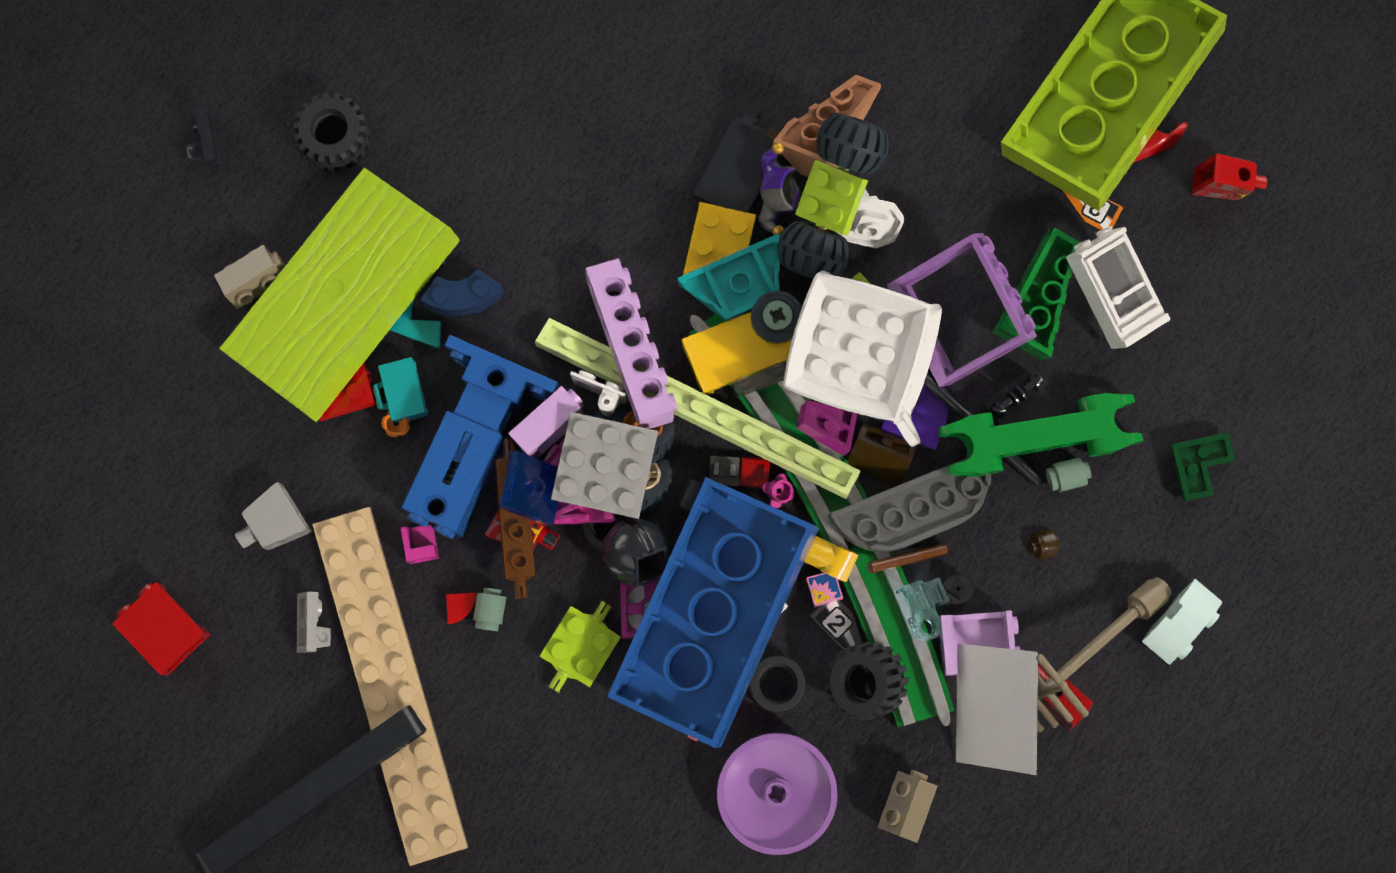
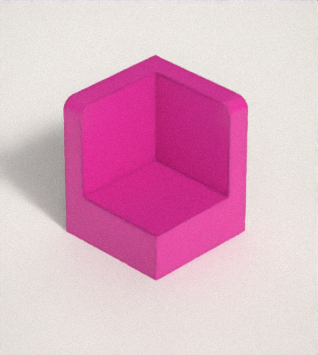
M429 524L427 528L423 526L413 528L401 527L406 562L414 564L439 559L433 525Z

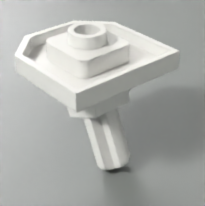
M865 189L849 234L842 236L846 238L847 242L879 248L895 242L904 223V216L895 203L879 200L877 196H869Z

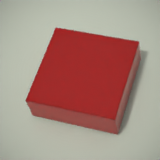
M742 457L739 487L762 489L763 484L769 482L770 461Z

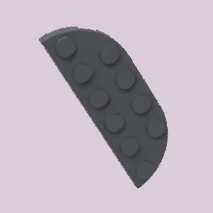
M948 466L834 511L827 516L840 535L852 544L874 552L896 551L954 528L970 519L984 503L988 487L991 484V474L979 477L947 476L945 468Z

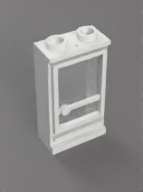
M1112 226L1098 231L1096 233L1097 238L1093 241L1085 240L1074 246L1075 252L1068 255L1066 259L1111 349L1127 348L1171 319L1168 313L1164 312L1125 233L1127 231L1126 228L1113 229Z

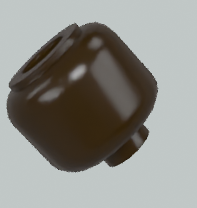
M1046 529L1031 534V542L1028 543V549L1030 553L1035 554L1038 560L1052 558L1058 554L1060 541L1052 530Z

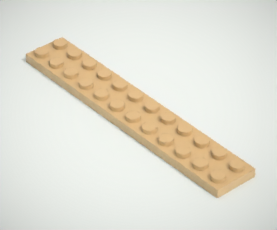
M367 507L315 523L313 528L371 730L411 705L427 729L423 735L381 764L409 865H415L466 849L468 844L371 508Z

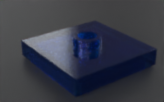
M518 450L511 452L499 508L547 527L553 526L558 501L551 500L558 467L530 455L528 456Z

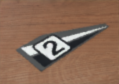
M840 600L821 605L811 615L843 650L862 644L853 613ZM862 665L861 668L868 674L870 670Z

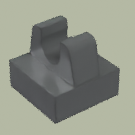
M710 456V479L727 487L738 488L740 457Z

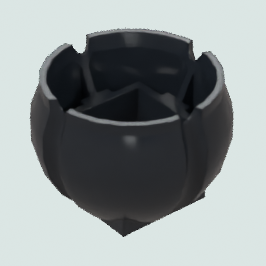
M630 517L629 524L622 520L607 533L601 546V550L604 553L601 558L608 572L617 581L629 586L639 587L661 578L669 560V542L664 532L653 522L641 517L639 519Z

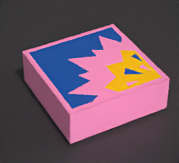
M826 573L806 578L814 607L843 599L837 578Z

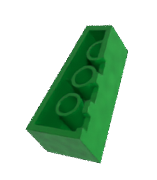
M1056 228L1045 233L1016 287L1022 299L1020 305L1025 314H1028L1034 321V332L1037 337L1019 346V348L1041 361L1052 357L1053 343L1060 324L1059 318L1062 306L1065 304L1068 282L1073 272L1066 257L1075 252L1074 246L1080 243ZM1005 309L992 333L1009 341L1019 334Z

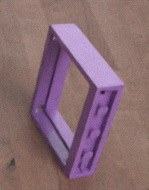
M976 233L966 237L887 284L891 291L918 299L911 285L975 249L1019 335L957 370L953 369L937 337L929 368L939 387L953 384L1037 337L1034 332V321L1022 309L1020 305L1022 299L1018 291L1009 284L1007 280L1008 272L1005 266L997 261L993 253L995 251L994 245L990 238L984 236L983 233Z

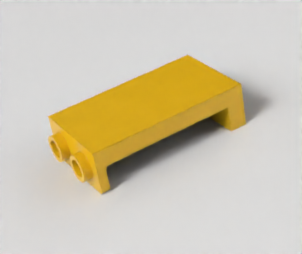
M752 312L683 338L682 346L701 393L708 396L713 394L716 389L787 362L792 339L779 344L766 342L752 328Z

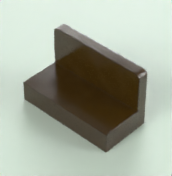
M863 422L848 458V463L856 469L899 486L909 468L917 445L911 447L906 440Z

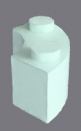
M1194 579L1177 595L1163 615L1150 627L1142 642L1169 665L1177 657L1181 660L1184 659L1193 649L1191 642L1205 626L1210 628L1220 615L1216 611L1222 604V601L1199 581Z

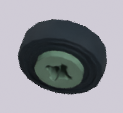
M782 291L767 292L759 297L753 305L751 313L752 328L766 342L774 344L788 342L793 338L802 307L797 299L789 293Z

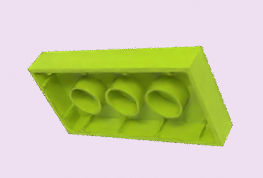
M1101 0L1001 141L1002 156L1031 171L1064 192L1069 193L1095 210L1100 211L1224 33L1227 15L1200 0Z
M363 168L219 349L317 422L460 240L449 226L372 172Z

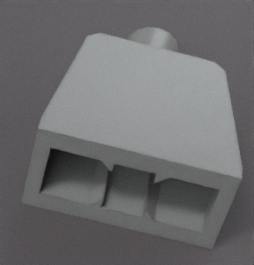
M276 482L242 512L249 526L237 532L235 536L243 548L258 540L264 549L270 550L307 535L312 531L284 485Z

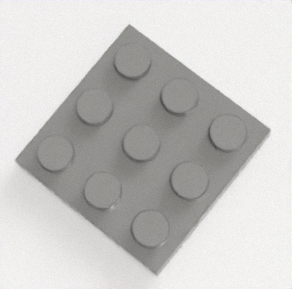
M570 412L551 500L639 519L658 431Z

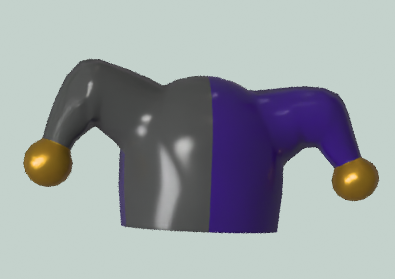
M775 142L772 148L765 152L760 159L763 172V180L760 187L763 206L758 218V224L764 230L773 233V235L779 234L781 236L785 229L781 225L777 226L776 221L781 213H790L797 210L798 207H793L799 193V188L792 174L797 172V168L790 166L782 167L779 164L776 156L784 151V146L780 142Z

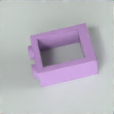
M561 386L510 431L509 435L519 449L533 463L566 434L570 412L584 415L582 411L584 407L583 401L572 389L567 392Z

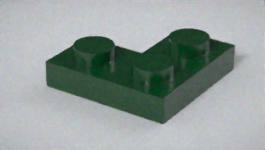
M1229 432L1175 443L1169 446L1183 502L1213 496L1214 492L1207 467L1236 461Z

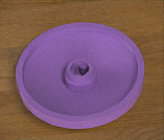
M767 733L744 742L729 756L718 780L717 801L726 827L737 840L761 853L783 855L794 853L810 846L825 832L835 813L837 785L829 762L810 742L791 734Z

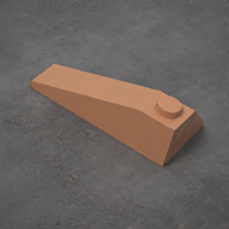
M859 75L853 76L833 90L831 97L821 104H813L809 107L808 113L799 119L794 117L774 139L773 144L775 142L782 143L784 151L781 154L793 167L797 168L801 175L809 177L815 160H820L837 167V165L822 159L818 155L816 146L818 130L823 122L833 113H841L864 120L881 89V84Z

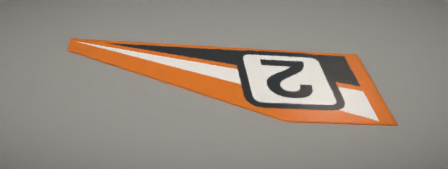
M1064 192L1083 220L1100 230L1109 226L1113 227L1123 209L1120 205L1107 199L1100 211H1097L1069 193Z

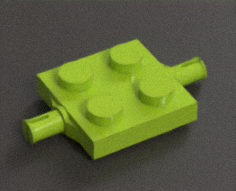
M601 601L593 615L584 614L570 606L540 654V657L550 662L558 671L550 685H548L553 689L560 679L554 689L558 693L567 678L577 679L590 687L621 638L609 630L603 623L604 618L612 608L607 604L602 614H600L606 604L605 602Z

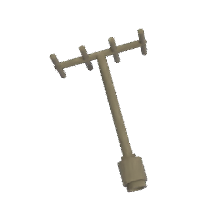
M1156 577L1153 580H1147L1127 598L1128 610L1057 672L1043 654L1036 656L1037 661L1050 676L1044 682L1038 674L1037 709L1053 728L1057 727L1059 723L1040 699L1047 697L1067 723H1070L1074 718L1055 695V693L1062 691L1083 718L1087 717L1089 712L1067 686L1065 680L1135 618L1148 620L1169 601V597L1172 594L1170 587L1165 581ZM1037 720V732L1041 733L1044 727Z

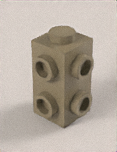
M262 245L250 251L235 263L226 266L214 276L224 296L239 309L263 294L285 265L276 251L270 253Z
M911 770L910 775L898 771L877 828L917 843L938 786L927 782L928 776L923 773Z

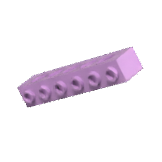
M619 258L587 267L586 282L638 427L651 429L673 422L674 411L677 410L676 400L673 393H667L665 387L668 384L667 376L663 367L658 368L656 359H659L655 343H649L646 334L650 333L648 323L645 317L640 318L637 309H640V302L637 293H631L630 291L631 277L627 267L622 268ZM611 291H617L620 293L617 296L608 295V293ZM619 316L629 317L626 321H619L616 318ZM628 341H636L639 344L636 346H628L625 343ZM645 366L648 369L644 372H638L634 368ZM647 391H653L657 393V395L652 398H648L643 394Z

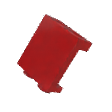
M155 582L154 584L146 585L138 593L140 598L132 605L127 604L116 614L118 619L112 624L160 675L168 676L211 634L193 620L166 591L167 588L163 584Z

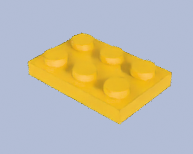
M700 202L683 275L749 247L756 215Z

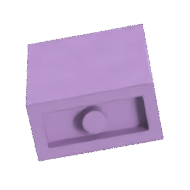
M1012 610L967 615H941L938 617L943 676L958 674L957 643L1020 650L1019 646H1015L1014 634H1018L1017 617H1012Z

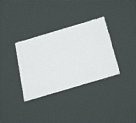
M957 643L956 762L1036 775L1038 661L1036 656L1038 652Z

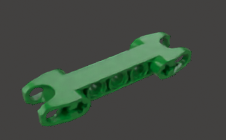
M1111 393L1091 395L1077 399L1079 408L1077 413L994 426L992 413L971 415L957 422L941 426L937 429L939 437L959 438L967 448L965 460L945 468L946 475L979 477L1004 471L1001 458L1086 444L1089 457L1112 454L1122 448L1143 442L1142 433L1122 432L1114 422L1116 410L1135 403L1133 394Z

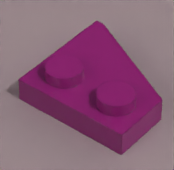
M807 401L801 405L796 428L844 456L851 449L857 413L821 404L820 402Z

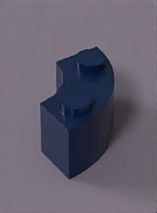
M477 269L470 277L460 281H447L437 276L420 300L427 309L435 313L458 317L484 311L496 303L505 292L501 284Z

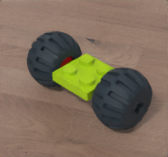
M833 113L823 122L818 130L816 140L818 155L822 159L837 165V167L820 160L814 161L795 215L816 224L794 221L785 228L778 243L780 263L784 267L812 279L821 271H826L833 276H839L847 266L849 247L846 238L842 235L849 234L868 182L864 178L849 173V170L866 175L872 174L881 167L888 155L889 142L885 130L867 121L841 113Z

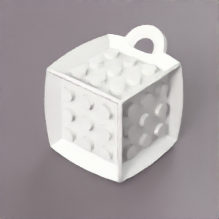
M821 271L815 275L804 301L794 331L783 385L786 390L839 409L893 421L908 444L913 447L920 443V438L911 420V414L930 366L938 335L942 308L939 304H929L895 291L848 278L833 276L826 271Z

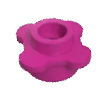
M778 474L775 480L765 482L762 487L763 492L770 499V506L774 508H779L782 503L792 500L795 496V490L791 483L788 482V477L785 474ZM778 488L781 489V492L779 494L777 493Z

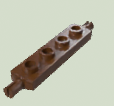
M504 439L502 440L503 457L494 462L504 579L514 581L515 599L528 598L526 580L535 576L525 458L515 456L514 440Z

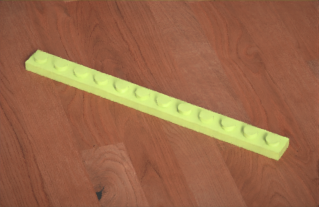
M551 318L548 319L535 340L537 347L624 389L610 347ZM637 366L634 369L638 372H644L648 368ZM667 376L668 384L665 387L667 393H673L677 404V410L674 411L675 415L847 499L860 474V470ZM647 391L643 395L648 398L655 397L657 393L653 391Z

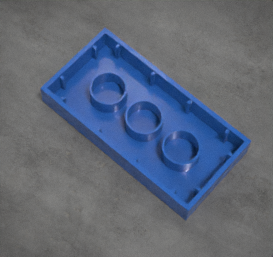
M705 478L607 697L714 748L722 747L819 528L709 478Z

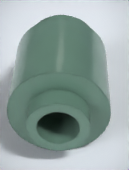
M1080 457L1054 463L1051 468L1045 470L1046 479L1051 491L1058 490L1063 492L1086 486L1088 479L1091 478L1088 462H1083Z
M484 588L483 593H477L473 620L476 621L475 628L498 631L499 624L502 625L506 604V597L501 596L502 590Z

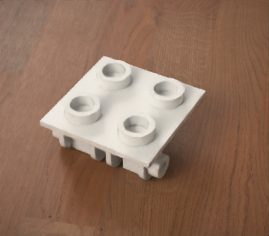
M580 370L579 374L571 371L570 375L574 385L600 395L598 400L599 410L607 419L612 418L620 404L627 403V396L622 392L623 388L611 382L603 385L596 382V377L590 373Z

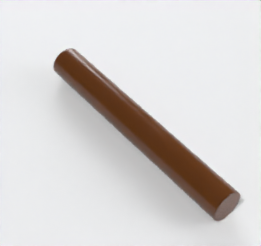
M940 543L867 563V570L872 574L947 554L948 548L945 543Z

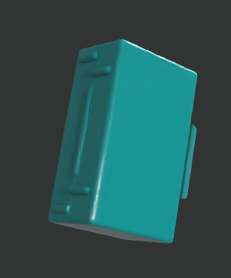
M412 357L379 365L378 368L382 381L372 386L378 410H389L394 424H398L404 418L414 420L428 416V409L426 408L417 372V363ZM381 388L384 389L387 401L386 404H383L380 393Z

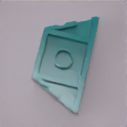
M776 234L678 277L677 282L725 322L752 310L759 297L767 292L779 291L780 260L778 258V243L780 236Z

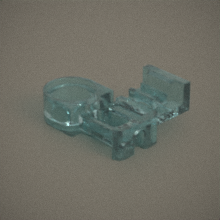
M940 578L926 583L918 580L897 589L896 594L903 593L912 617L908 618L907 621L915 638L919 641L927 642L938 637L942 631V624L934 604L937 603L940 607L950 602ZM922 620H927L931 624L932 633L930 635L922 630Z

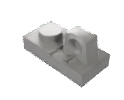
M318 592L297 594V653L316 652V648L327 647L331 644L330 628L317 626L318 617H320L322 612V602L318 599Z

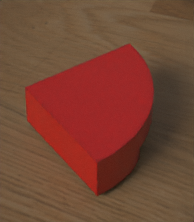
M477 593L446 595L449 625L458 623L469 615L475 606Z

